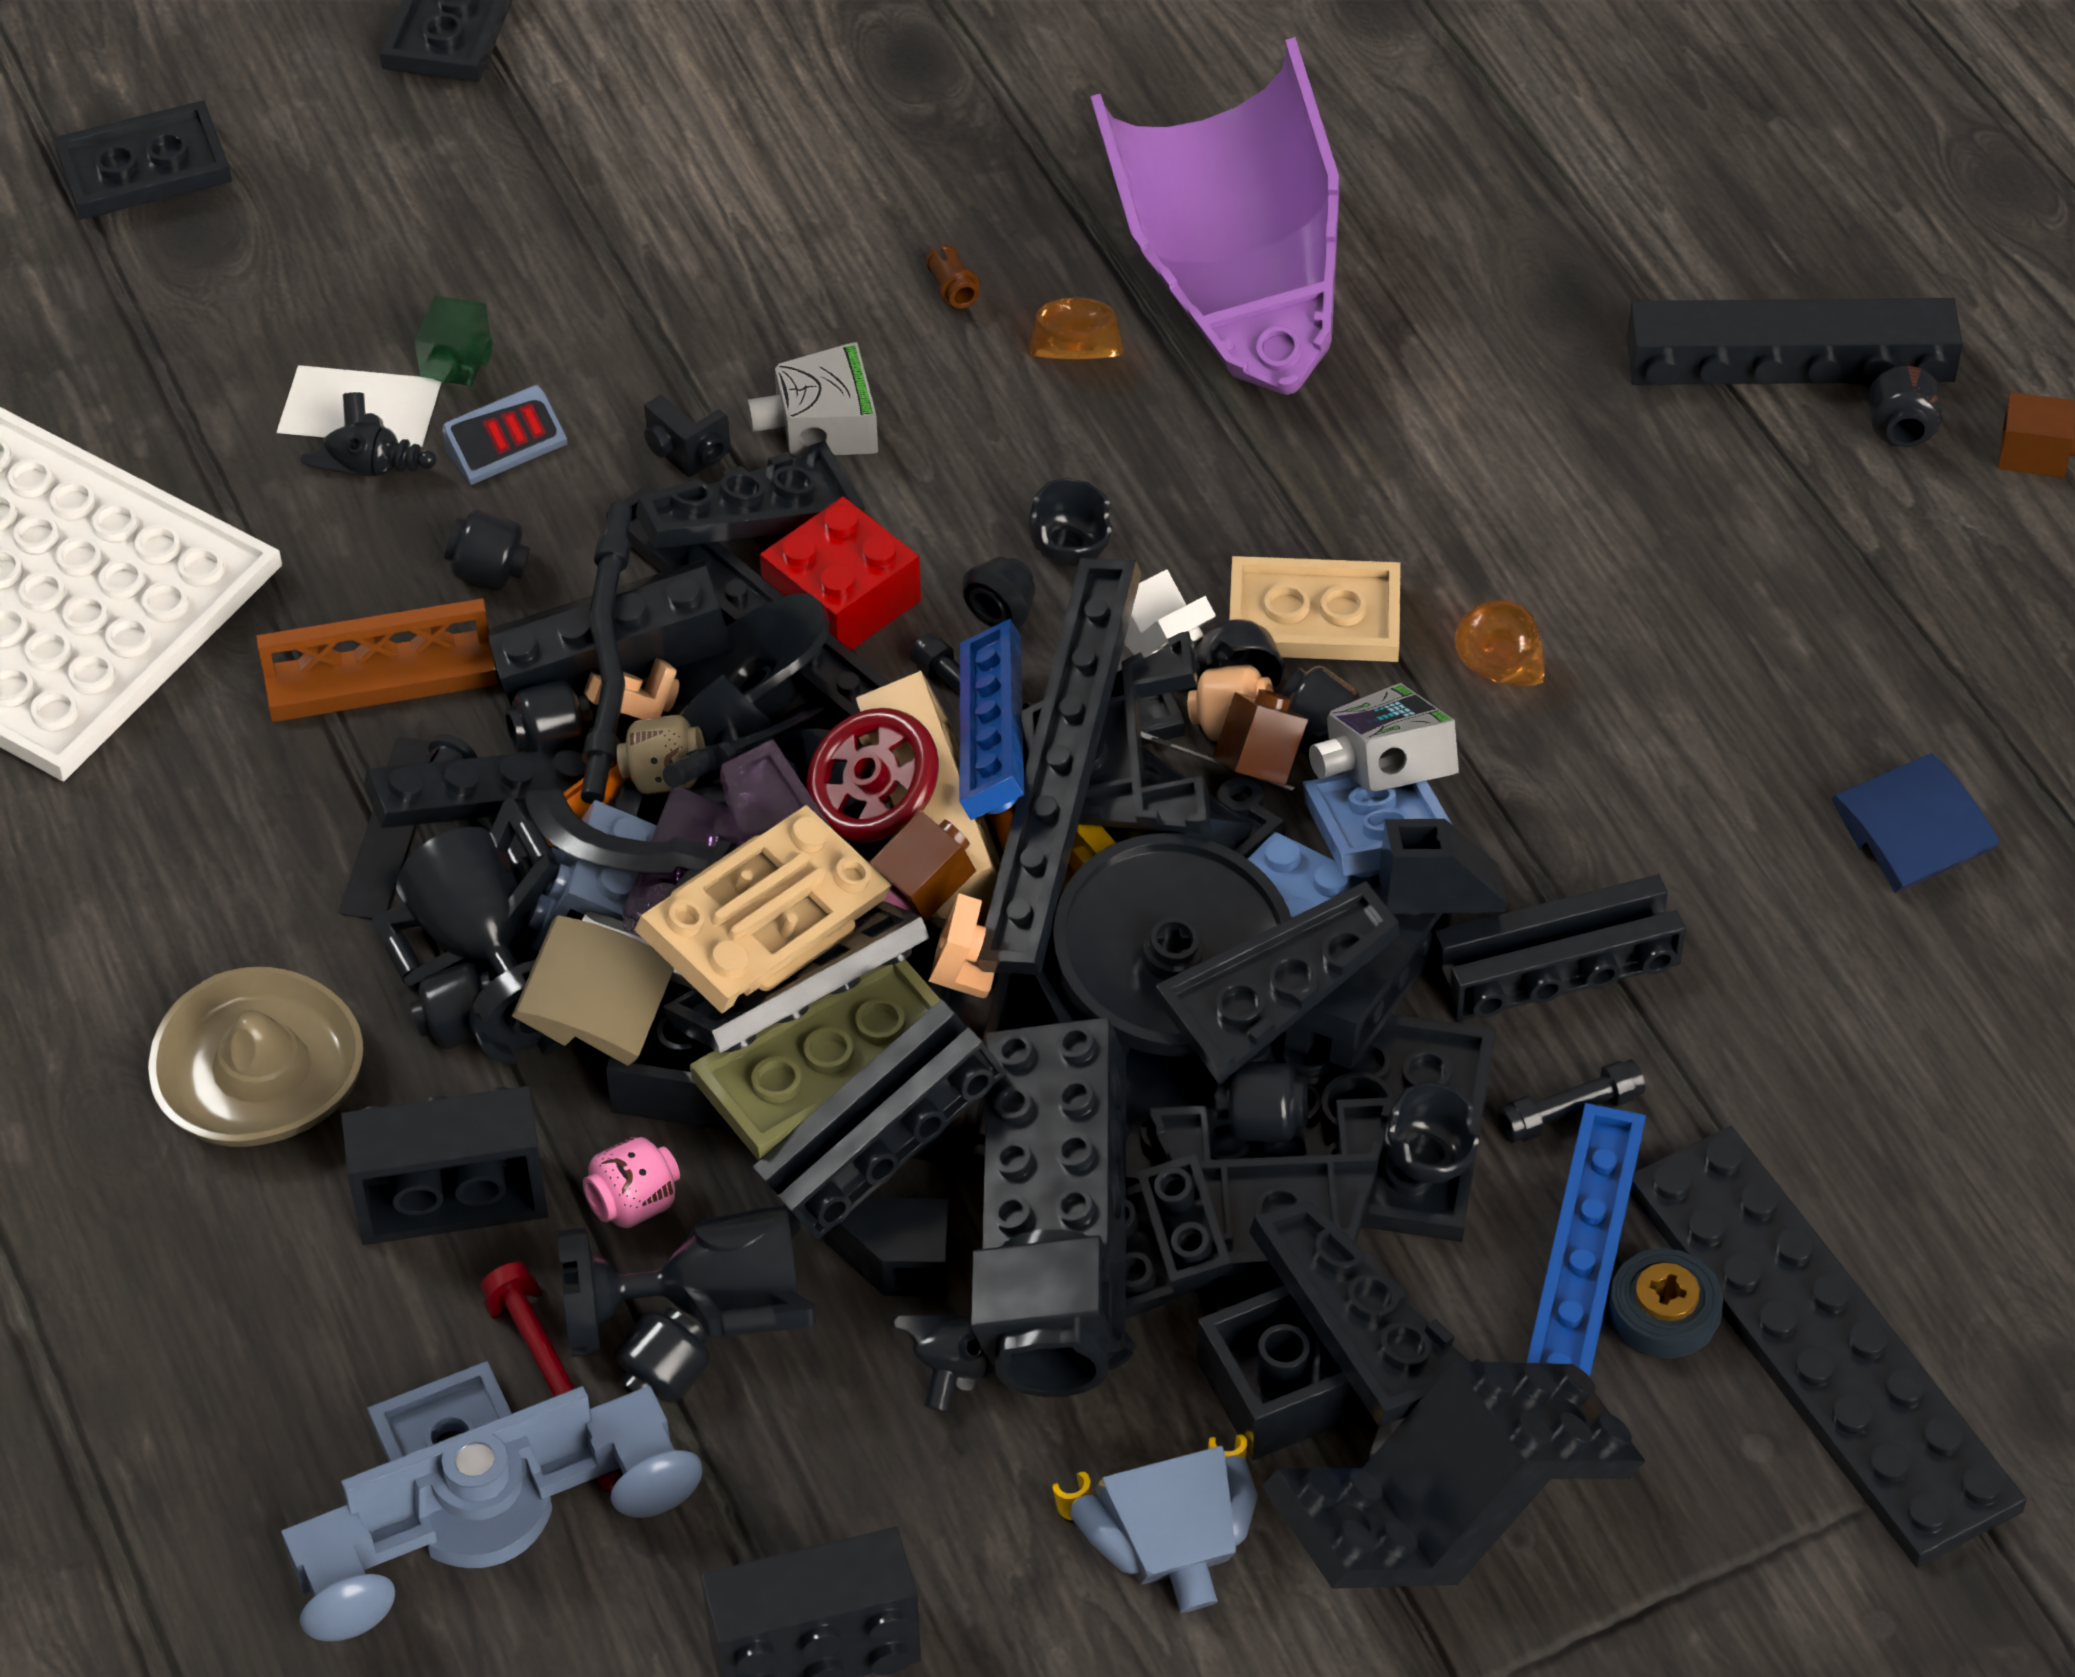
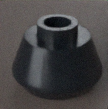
M996 557L969 569L963 577V598L969 610L981 622L994 627L1011 619L1015 628L1021 627L1026 622L1036 589L1033 575L1023 562L1014 558Z

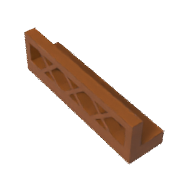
M484 598L256 635L271 721L277 722L498 685L493 653L488 638L489 629ZM473 620L476 622L477 630L456 634L445 631L451 624ZM410 631L417 634L416 637L407 642L395 643L388 640L395 633ZM353 640L361 644L353 651L338 652L332 649L339 642ZM290 650L304 653L298 660L274 663L272 653Z

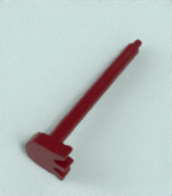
M523 1262L508 1263L490 1272L481 1283V1291L485 1297L483 1303L491 1318H497L506 1305L553 1397L574 1390L575 1388L526 1297V1295L537 1297L542 1294V1290L535 1277L531 1276ZM617 1469L596 1479L602 1490H608L611 1495L612 1489L621 1478V1475Z

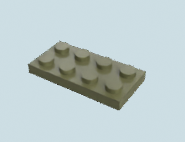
M906 959L893 965L878 966L860 976L861 981L854 988L840 994H827L808 1005L809 1010L798 1019L786 1023H774L756 1033L755 1041L743 1049L734 1052L723 1051L722 1053L715 1050L690 1064L693 1082L758 1161L940 1001V998Z

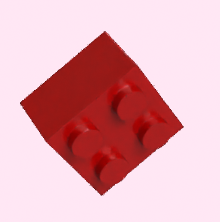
M844 496L760 554L762 578L784 596L790 594H811L818 599L828 613L830 622L829 633L850 650L856 648L921 601L919 555Z

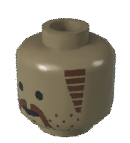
M681 715L635 721L628 729L626 743L617 745V762L622 778H632L637 790L647 796L691 789L697 782V778L677 788H672L665 783L662 774L666 766L685 758L686 754L690 751L705 746L702 732L698 726L691 727L690 723Z

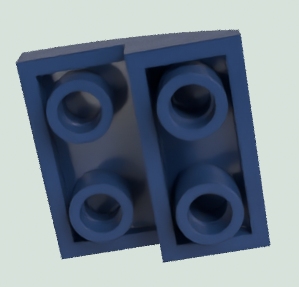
M1933 753L1836 794L1832 798L1858 849L1860 850L1866 846L1870 847L1894 893L1992 851L2001 843L1990 823L1965 787Z

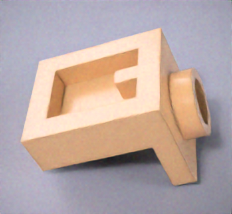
M658 658L654 660L644 689L640 688L643 682L642 679L623 672L626 686L621 713L643 720L661 717L662 711L669 712L672 709L679 690V680L674 679L676 669L667 661ZM590 673L583 692L596 705L599 703L602 687L600 674Z
M959 893L940 933L929 982L976 997L986 998L991 990L995 972H983L977 962L986 932V927L976 925L982 900Z

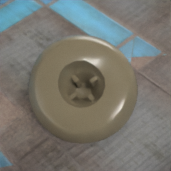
M246 967L225 971L204 980L182 995L162 1019L152 1041L148 1068L151 1090L157 1104L166 1116L186 1133L202 1141L228 1147H249L273 1143L298 1135L316 1126L336 1111L348 1098L356 1084L363 1056L362 1034L355 1016L342 999L310 977L273 967Z

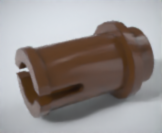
M948 244L940 245L942 252L947 258L945 261L942 260L936 248L932 249L926 257V266L940 285L939 295L944 303L959 309L972 305L979 296L980 280L976 274L965 268L958 252L953 246Z

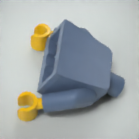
M1236 1435L1235 1450L1224 1451L1223 1446L1217 1447L1215 1443L1216 1438L1210 1437L1207 1450L1102 1477L1095 1488L1098 1498L1093 1495L1089 1475L1086 1472H1079L1076 1475L1080 1490L1076 1493H1065L1059 1488L1058 1483L1053 1484L1052 1488L1058 1513L1065 1519L1073 1520L1086 1540L1120 1572L1135 1574L1140 1584H1147L1170 1577L1180 1613L1213 1605L1218 1600L1208 1567L1224 1563L1236 1553V1546L1247 1537L1258 1498L1256 1487L1246 1462L1247 1439L1244 1435Z

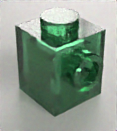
M434 296L415 338L420 377L445 383L473 385L480 367L488 365L492 354L493 340L490 335L485 303Z

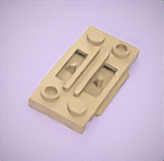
M805 805L762 835L754 836L673 890L668 898L640 916L635 931L716 1009L724 1013L734 1006L740 994L744 993L748 996L758 988L763 991L772 990L851 934L855 928L854 921L884 901L892 884L814 811Z

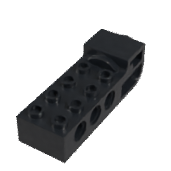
M1109 1017L987 1033V1048L1007 1073L992 1085L986 1093L983 1249L973 1250L971 1326L987 1358L995 1365L996 1377L1005 1386L1023 1394L1040 1397H1067L1085 1393L1099 1386L1108 1375V1352L1122 1350L1125 1342L1126 1055Z

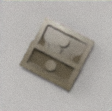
M557 915L551 923L512 1017L564 1046L574 1037H577L629 1066L639 1057L674 967L653 947L637 939L593 923Z

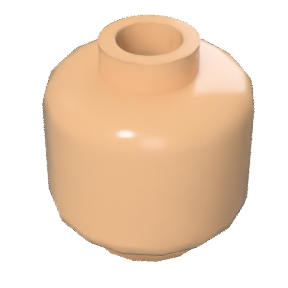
M1251 665L1205 670L1199 678L1197 690H1192L1188 693L1187 703L1191 723L1193 725L1200 724L1206 737L1213 742H1218L1234 693L1238 692L1256 698L1259 689L1274 692L1270 678L1261 677L1259 671Z

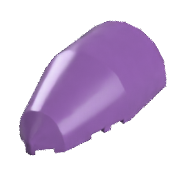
M1296 37L1285 40L1286 54L1282 70L1264 90L1239 106L1202 121L1170 127L1134 126L1113 118L1103 103L1101 93L1090 96L1135 247L1234 378L1280 394L1289 395L1295 393L1327 353L1332 341L1340 192L1339 174Z

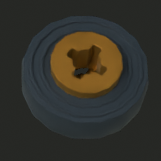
M1658 1248L1640 1252L1622 1264L1611 1282L1608 1312L1616 1333L1630 1347L1648 1356L1673 1359L1691 1355L1709 1343L1721 1322L1723 1292L1716 1275L1700 1259L1680 1250ZM1664 1296L1663 1301L1659 1302L1660 1297Z

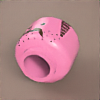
M631 1137L596 1154L592 1158L588 1166V1176L583 1179V1189L591 1209L602 1222L612 1221L616 1226L631 1228L670 1208L675 1199L674 1182L680 1179V1171L675 1158L666 1147L662 1146L657 1149L646 1138Z

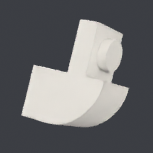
M1165 570L1139 583L1124 643L1134 655L1141 652L1143 657L1146 658L1170 646L1168 638L1180 632L1189 631L1195 648L1197 642L1204 636L1200 628L1216 615L1206 596L1186 605L1168 570Z

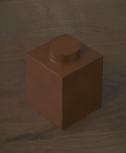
M2010 392L2001 432L1998 469L2064 478L2069 456H2075V400Z
M1259 689L1255 698L1235 692L1213 758L1235 772L1286 785L1308 720L1289 709L1292 700L1280 694Z
M922 811L870 861L871 865L892 884L889 891L917 915L922 916L925 922L976 872L965 851L970 846L968 839L948 820L944 819L938 825Z

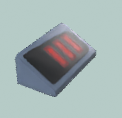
M533 385L447 421L442 427L446 452L470 485L568 444L566 435L539 385Z

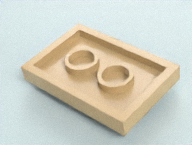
M1232 556L1229 621L1233 619H1246L1266 628L1271 634L1281 656L1284 658L1398 662L1400 562Z

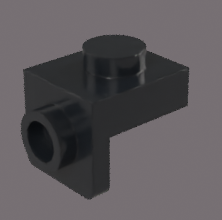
M662 394L644 404L646 419L644 437L649 448L659 458L665 457L688 478L705 467L717 463L730 452L728 416L721 410H716L699 422L694 423Z

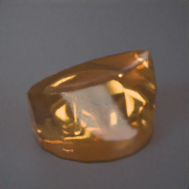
M1077 297L1059 299L1045 304L1039 308L1036 314L1028 354L1055 359H1096L1123 355L1124 350L1114 309L1104 302Z
M1490 600L1475 606L1463 616L1456 629L1455 648L1460 660L1467 668L1486 679L1503 684L1531 686L1543 683L1545 660L1540 631L1534 616L1524 606L1509 600Z

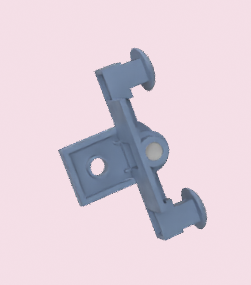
M488 1361L370 1406L367 1408L370 1422L388 1463L341 1481L347 1505L281 1531L289 1561L303 1594L312 1591L314 1595L301 1612L300 1626L308 1636L320 1641L336 1642L357 1637L382 1621L390 1611L395 1599V1587L389 1578L377 1574H365L364 1570L423 1546H426L430 1558L456 1567L483 1568L504 1563L525 1551L542 1533L553 1510L551 1495L621 1468L623 1476L617 1481L611 1492L613 1507L621 1514L635 1518L663 1514L684 1502L697 1488L702 1476L701 1460L692 1452L674 1450L670 1442L668 1421L651 1386L591 1409L589 1407L588 1395L584 1387L581 1386L512 1414ZM446 1432H463L462 1434H459L457 1436L451 1437L449 1439H446L435 1444V1441L438 1439V1437Z

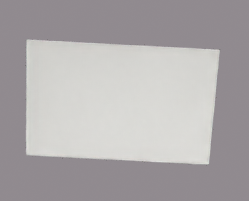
M298 365L276 433L325 438L330 432L344 426L343 394L362 392L365 394L366 414L373 413L378 415L383 420V425L394 432L399 443L402 439H408L411 446L419 444L422 447L442 379Z

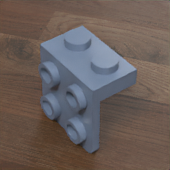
M597 800L593 801L581 819L583 822L606 834L648 842H656L660 828L657 825ZM552 848L556 857L555 860L559 865V870L545 889L544 895L542 894L528 914L526 926L534 929L529 948L539 952L553 919L557 915L566 917L571 909L584 915L588 911H594L629 924L633 923L647 873L596 865L571 856L562 850Z

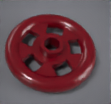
M872 708L847 717L827 733L811 759L806 781L807 798L811 810L842 839L847 841L870 843L896 835L920 811L923 812L934 793L939 774V757L936 744L928 729L917 718L897 709ZM873 732L879 733L878 745H870L860 750L858 749V738ZM907 742L912 748L914 759L901 767L893 751ZM836 762H846L842 784H830L832 770ZM876 767L874 774L868 779H865L867 773L872 768ZM901 783L908 792L895 807L889 810L883 802L891 799L890 795L895 791L898 784ZM850 797L866 804L859 819L850 817L842 812Z

